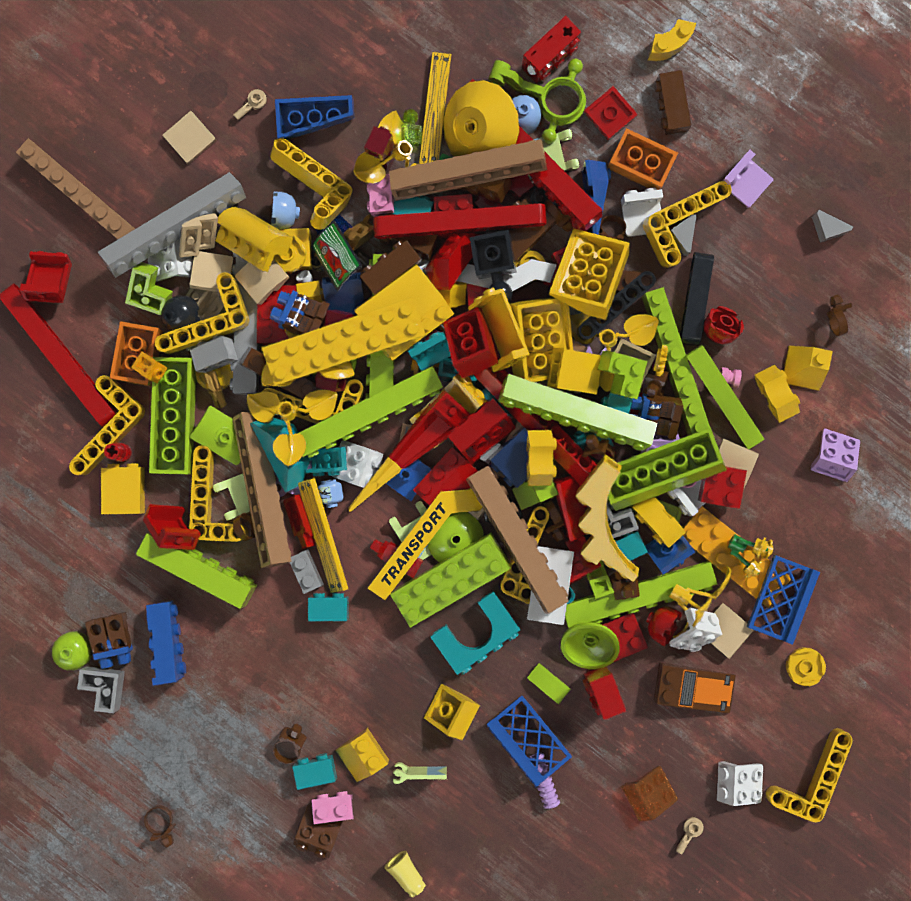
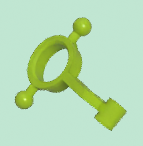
M579 59L570 60L567 77L554 78L544 87L523 80L515 71L510 70L511 66L508 63L495 60L488 78L491 83L499 86H504L506 83L515 91L539 99L541 114L550 122L548 129L542 133L544 143L552 144L557 138L555 132L557 125L572 124L582 116L586 106V96L581 86L574 80L576 74L580 73L583 69V64ZM556 86H569L578 94L579 104L572 113L557 115L548 109L545 102L546 96Z

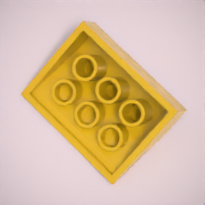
M573 228L549 295L586 315L606 320L629 256L630 243Z
M417 264L354 310L358 316L413 297L426 335L454 315L445 299ZM423 337L384 349L382 352L393 361Z
M556 298L510 303L530 354L512 366L513 376L532 382L548 380L553 348L573 350L569 305Z

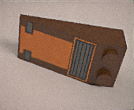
M659 662L653 700L661 705L730 713L736 675Z

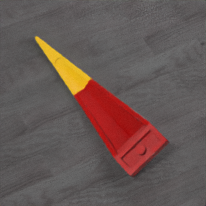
M444 390L425 408L349 506V512L400 473L402 469L449 438L448 435L451 434V431L463 424L471 414Z

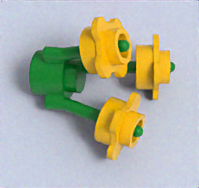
M736 534L731 537L727 548L731 549V555L737 557L746 565L743 569L747 574L745 576L746 579L750 575L755 577L759 574L761 570L759 565L762 561L760 560L757 563L753 559L748 562L739 552L743 553L748 545L754 547L752 553L757 554V558L762 556L761 559H764V557L768 558L773 552V541L769 540L767 542L764 537L763 540L757 538L756 542L753 543Z

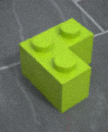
M141 262L132 268L125 303L161 315L163 306L169 298H172L173 291L155 285L158 267Z
M602 351L598 370L615 374L610 393L638 399L647 361L616 352Z
M524 481L518 488L511 489L520 510L558 495L553 481L551 486H528V482Z

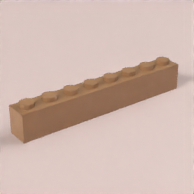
M29 138L16 151L19 156L117 239L135 230L134 227Z
M542 139L531 140L521 144H512L506 147L493 148L487 151L474 152L468 155L455 156L449 159L389 171L390 188L395 201L545 171L547 166Z
M241 412L232 419L261 568L282 566L291 562V551L288 547L287 531L283 522L284 515L281 511L280 495L276 487V476L250 424L256 421V419L252 416L251 412Z
M487 466L468 477L466 481L544 613L549 614L569 602L567 599L568 593L556 581L558 576L546 564L548 560L543 552L540 553L537 549L538 543L534 536H530L527 532L528 526L524 519H520L517 515L518 509L516 505L508 500V492L503 485L500 486L498 483L497 473L493 468L490 469Z

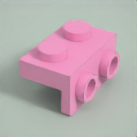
M386 174L384 179L378 183H367V192L370 195V201L367 202L368 212L373 217H377L379 214L394 213V196L390 188L389 174Z
M347 791L338 792L336 797L329 798L328 794L317 795V799L312 800L314 824L354 819L352 795H348Z

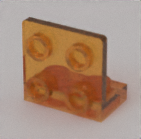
M661 766L654 768L638 782H627L621 786L639 821L654 820L678 801Z

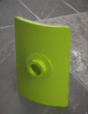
M209 406L199 424L190 434V438L208 447L211 451L234 465H238L241 460L233 419L216 408Z

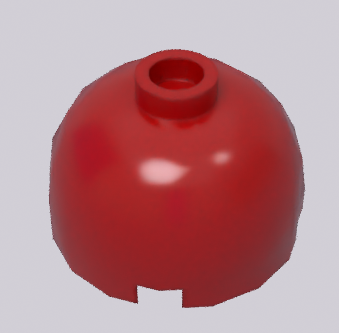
M718 306L717 309L712 308L704 321V332L711 341L717 344H730L743 332V321L741 319L739 322L736 318L738 314L733 310Z
M669 606L658 608L655 613L651 612L646 621L649 623L648 631L651 638L665 647L677 630L676 620H681L682 612Z

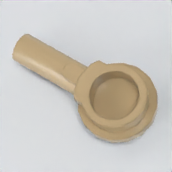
M258 89L251 91L248 95V102L233 114L237 120L241 119L252 108L256 110L264 107L267 101L265 93Z
M696 817L688 818L684 823V831L686 833L676 848V851L680 854H683L692 837L700 836L703 832V824Z

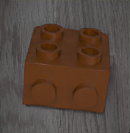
M309 803L293 845L300 851L306 852L308 850L314 852V855L319 858H329L343 820L314 824L312 803Z

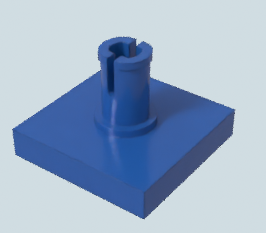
M417 459L385 484L412 501L416 496L413 489L432 469Z
M684 536L679 538L669 548L664 543L660 545L655 539L645 545L647 553L663 575L672 568L679 567V563L682 565L686 558L695 553Z

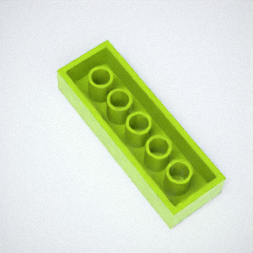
M153 357V359L165 365L167 370L157 384L152 381L149 473L192 475L194 440L190 438V434L194 431L196 371L192 358Z
M711 428L618 462L621 465V471L611 487L608 498L612 507L617 511L726 471V466Z
M492 532L394 589L390 596L411 628L510 570L511 563Z
M150 533L146 534L136 553L141 558L239 609L247 606L257 587L253 583L254 580L245 575L241 577L236 574L237 571L228 566L224 568L219 565V561L213 558L207 559L202 557L203 553L196 549L159 548Z

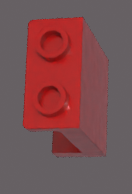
M30 251L31 265L26 284H21L19 289L24 300L63 303L72 267L68 255L62 252Z
M154 504L148 506L143 521L159 548L195 549L201 533L198 529H188L183 522L184 507Z

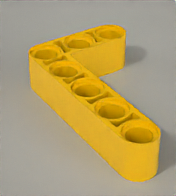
M280 138L274 141L270 154L271 160L323 197L315 206L310 223L315 229H325L348 205L352 194V187L288 140Z
M725 181L718 182L648 216L643 221L644 231L661 266L670 268L681 261V253L668 226L730 196L732 191L730 184L728 185ZM718 187L722 189L723 195L718 193ZM701 195L706 198V204L701 201ZM685 203L690 206L689 212L684 208ZM668 211L673 213V220L668 217ZM651 219L657 222L656 228L651 225ZM660 236L665 239L664 245L659 242ZM668 254L673 257L672 263L667 260Z
M227 272L219 274L216 279L217 287L226 310L225 313L161 334L155 340V347L165 354H171L195 346L200 342L212 340L215 336L227 335L246 328L250 320L236 279ZM230 278L231 284L228 287H223V281ZM236 296V304L229 305V299ZM243 315V321L236 324V316ZM224 321V322H225L224 328L221 329V330H218V329H217V324H218V322ZM206 327V334L199 336L200 328ZM187 333L188 340L182 343L180 338L183 334ZM165 340H169V347L163 349L162 343Z
M100 376L96 380L95 385L97 390L119 412L72 459L69 468L75 475L89 474L105 458V447L108 444L119 443L145 415V408L122 385L110 379L109 376ZM109 380L110 387L105 390L103 384ZM123 393L124 400L118 403L117 396ZM136 406L138 413L132 416L131 409ZM120 420H123L125 424L122 430H119L117 427ZM107 434L111 436V441L108 444L104 442V437ZM93 448H96L98 452L95 458L91 456ZM80 462H83L84 469L80 472L77 466Z
M353 379L346 384L336 413L333 412L331 416L343 411V405L349 401L355 405L361 401L364 386L359 380ZM353 384L360 385V391L356 394L350 392V387ZM272 388L262 390V392L268 391L277 394L281 402L291 399L293 407H304L303 400ZM296 411V417L314 424L320 422L312 419L310 415L303 416L301 412Z
M198 446L193 452L189 529H196L198 526L203 527L204 534L200 536L199 540L243 541L234 535L233 523H211L214 452L206 446ZM206 449L208 456L203 460L200 457V452ZM202 468L207 471V476L204 479L199 476V471ZM201 487L206 490V495L203 498L198 495V490ZM200 506L205 509L203 517H199L197 514V509ZM240 524L243 532L248 536L247 527ZM218 526L223 529L221 537L215 534V529Z
M541 506L535 507L532 510L526 523L528 529L531 527L537 529V536L534 537L537 543L549 519L547 509ZM541 509L545 512V518L539 521L535 518V513ZM511 557L509 561L511 563L510 570L504 573L500 582L501 590L505 594L529 604L530 597L523 598L521 593L523 589H530L527 583L521 581L523 578L521 572L514 573L511 568L515 562ZM508 580L514 582V588L510 591L504 589V583Z
M839 728L833 729L830 732L805 797L778 786H770L765 794L767 800L773 806L811 822H820L826 813L853 741L851 735ZM843 734L844 740L838 743V737ZM837 753V758L831 761V755ZM830 771V776L824 779V773ZM823 789V794L817 797V791ZM780 793V798L774 801V794ZM798 800V805L795 808H791L792 802ZM816 807L815 814L809 815V811Z

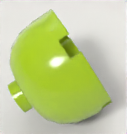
M68 632L61 635L52 647L54 663L64 670H77L84 667L93 655L88 637L80 632Z

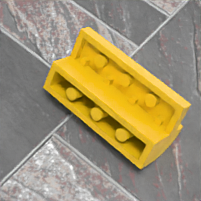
M230 207L224 210L218 217L217 223L221 226L215 241L260 270L269 271L275 254L287 255L293 238L249 211Z

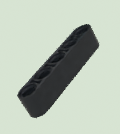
M694 252L680 330L682 344L700 345L714 255Z
M645 271L636 277L613 298V301L620 303V310L614 311L610 307L606 321L603 324L597 322L596 317L590 316L577 328L578 337L581 340H589L654 286L656 282L655 275L652 272ZM643 276L650 279L649 286L642 284L641 278ZM627 289L635 291V298L627 297ZM583 326H588L591 329L590 336L582 334L581 329Z

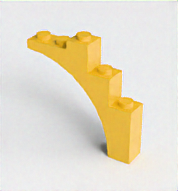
M604 455L579 487L576 498H578L582 505L589 506L578 524L584 533L591 534L590 538L582 546L581 555L586 561L593 562L595 565L602 560L607 567L614 568L623 578L634 582L638 577L639 568L617 546L607 519L608 495L613 483L620 474L621 465L607 455Z

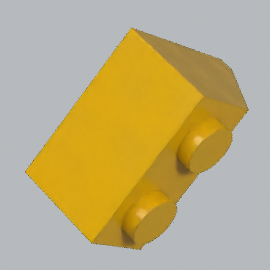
M441 684L424 719L447 736L463 740L480 705L469 697Z
M368 728L336 749V752L356 782L372 776L388 765L389 762L388 757Z

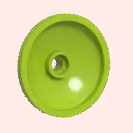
M468 512L451 513L428 543V549L432 556L440 563L484 537V532L479 521ZM454 536H459L460 541L458 543L453 542Z
M592 622L579 623L565 631L561 639V650L565 658L578 667L600 669L616 660L619 654V640L613 631L601 624Z

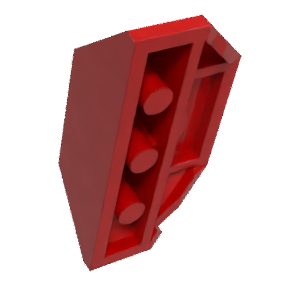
M452 233L440 245L424 268L431 283L437 290H450L473 257L470 237L482 234Z

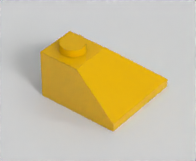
M788 346L784 366L787 384L819 391L829 371L833 351L815 347Z

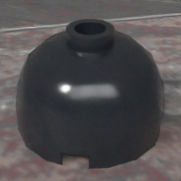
M178 295L169 298L161 311L162 323L167 329L173 331L199 322L200 316H198L197 311L199 306L190 296Z

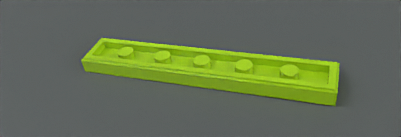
M703 345L685 355L747 449H751L765 440Z

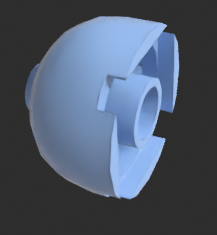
M519 95L512 98L518 112L519 126L527 134L533 133L541 121V108L538 102L527 95Z
M273 191L271 225L277 229H288L294 224L295 218L299 219L300 207H296V202L291 195Z

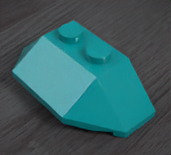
M273 418L269 423H262L257 420L250 423L285 493L298 487V483L304 480L311 458L302 456L295 464L286 466L276 457L273 451L274 440L281 434L289 435L285 421ZM290 423L292 435L297 434L298 431L295 425Z

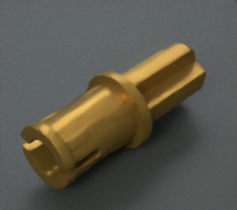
M212 370L205 373L209 387L208 393L212 396L215 408L219 409V405L220 408L225 407L227 402L222 392L223 386L220 385L216 372Z

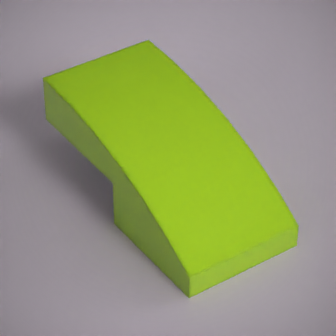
M602 560L600 561L602 567L587 575L595 599L614 594Z
M540 663L527 677L558 704L571 690Z

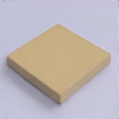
M192 111L188 112L163 134V137L188 165L217 141Z
M199 251V255L194 256L190 288L219 292L216 279L221 273L227 272L231 274L233 257ZM230 278L223 281V287L230 285Z

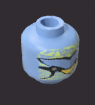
M336 479L321 481L318 490L322 503L326 504V508L338 506L337 502L343 500L341 483L336 482Z

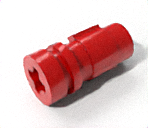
M112 443L105 447L104 454L107 458L116 462H125L130 459L132 451L127 444Z

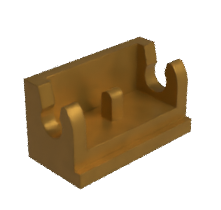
M368 214L363 221L347 229L343 234L353 251L374 236V226L369 222L371 214Z

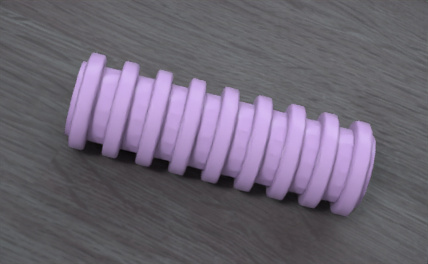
M539 753L538 759L546 760L544 759V753ZM536 754L531 755L529 758L536 759ZM531 761L536 766V761ZM538 762V771L542 776L549 772L547 770L549 767L545 764L546 762ZM551 776L544 780L537 788L540 791L539 795L542 797L541 801L544 803L543 807L545 809H551L560 804V800L557 799L558 794H555L556 788H553L554 782H551Z

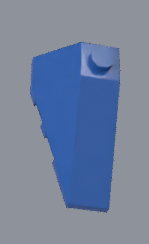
M585 160L581 170L584 192L602 209L603 214L608 180H611L610 168H607L606 162ZM602 218L590 227L591 233L599 235Z

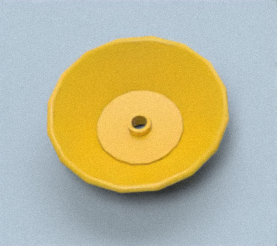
M485 80L467 83L454 93L447 104L443 119L444 138L451 154L454 157L516 144L519 134L518 112L511 97L499 85Z

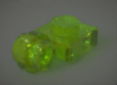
M414 109L405 110L403 120L406 123L401 125L402 141H408L411 145L420 146L422 144V125H415L418 120V112Z

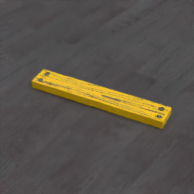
M432 52L419 164L439 160L451 54Z
M313 478L299 482L298 487L331 593L345 591L348 589V585L316 480Z

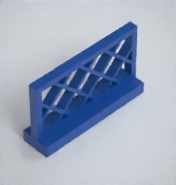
M773 555L747 627L793 645L820 572ZM778 561L783 562L786 568L781 573H777L775 569ZM798 568L802 569L801 578L795 580L791 571ZM788 573L791 583L783 586L779 577ZM776 579L779 588L771 592L769 583ZM793 586L795 594L788 598L785 589ZM781 591L785 600L776 604L772 595ZM769 597L773 606L764 610L762 601ZM787 604L788 613L781 616L778 607ZM775 610L778 618L769 622L765 613ZM762 615L766 624L760 627L754 626L756 618ZM778 622L782 626L779 635L775 634L771 628V625Z
M523 696L519 697L486 724L487 728L535 788L572 757ZM520 702L527 708L526 715L515 714V706ZM513 709V713L508 714V712ZM503 716L512 717L511 728L503 727L498 720ZM514 717L526 718L525 729L513 728ZM528 718L536 719L539 722L538 731L527 730ZM506 730H511V735ZM513 731L525 732L524 743H517L512 739ZM527 732L538 733L537 745L526 744ZM540 734H548L552 738L551 746L540 745ZM526 746L537 747L536 759L528 758L525 755ZM539 748L551 749L550 760L538 759ZM553 749L561 750L566 757L562 761H552ZM531 761H536V766ZM538 762L550 763L549 772L544 776L538 771Z

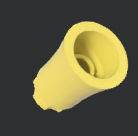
M407 851L398 853L385 865V869L396 879L410 897L420 894L425 888L426 884L413 865Z

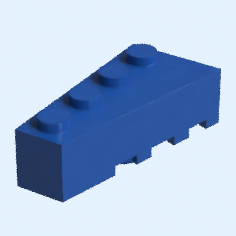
M352 95L275 99L277 139L284 138L289 140L355 119Z
M173 600L146 605L149 633L152 632V636L149 639V649L154 652L151 669H154L156 678H152V686L177 682L186 673V664L182 662L181 655L184 653L183 644L179 642L181 628L176 621V616H178L177 605H174Z

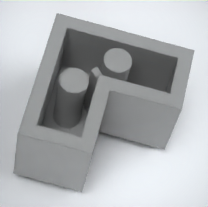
M607 500V519L613 538L639 529L631 506L612 512Z
M84 667L79 671L77 689L97 691L94 711L115 713L120 710L125 671Z

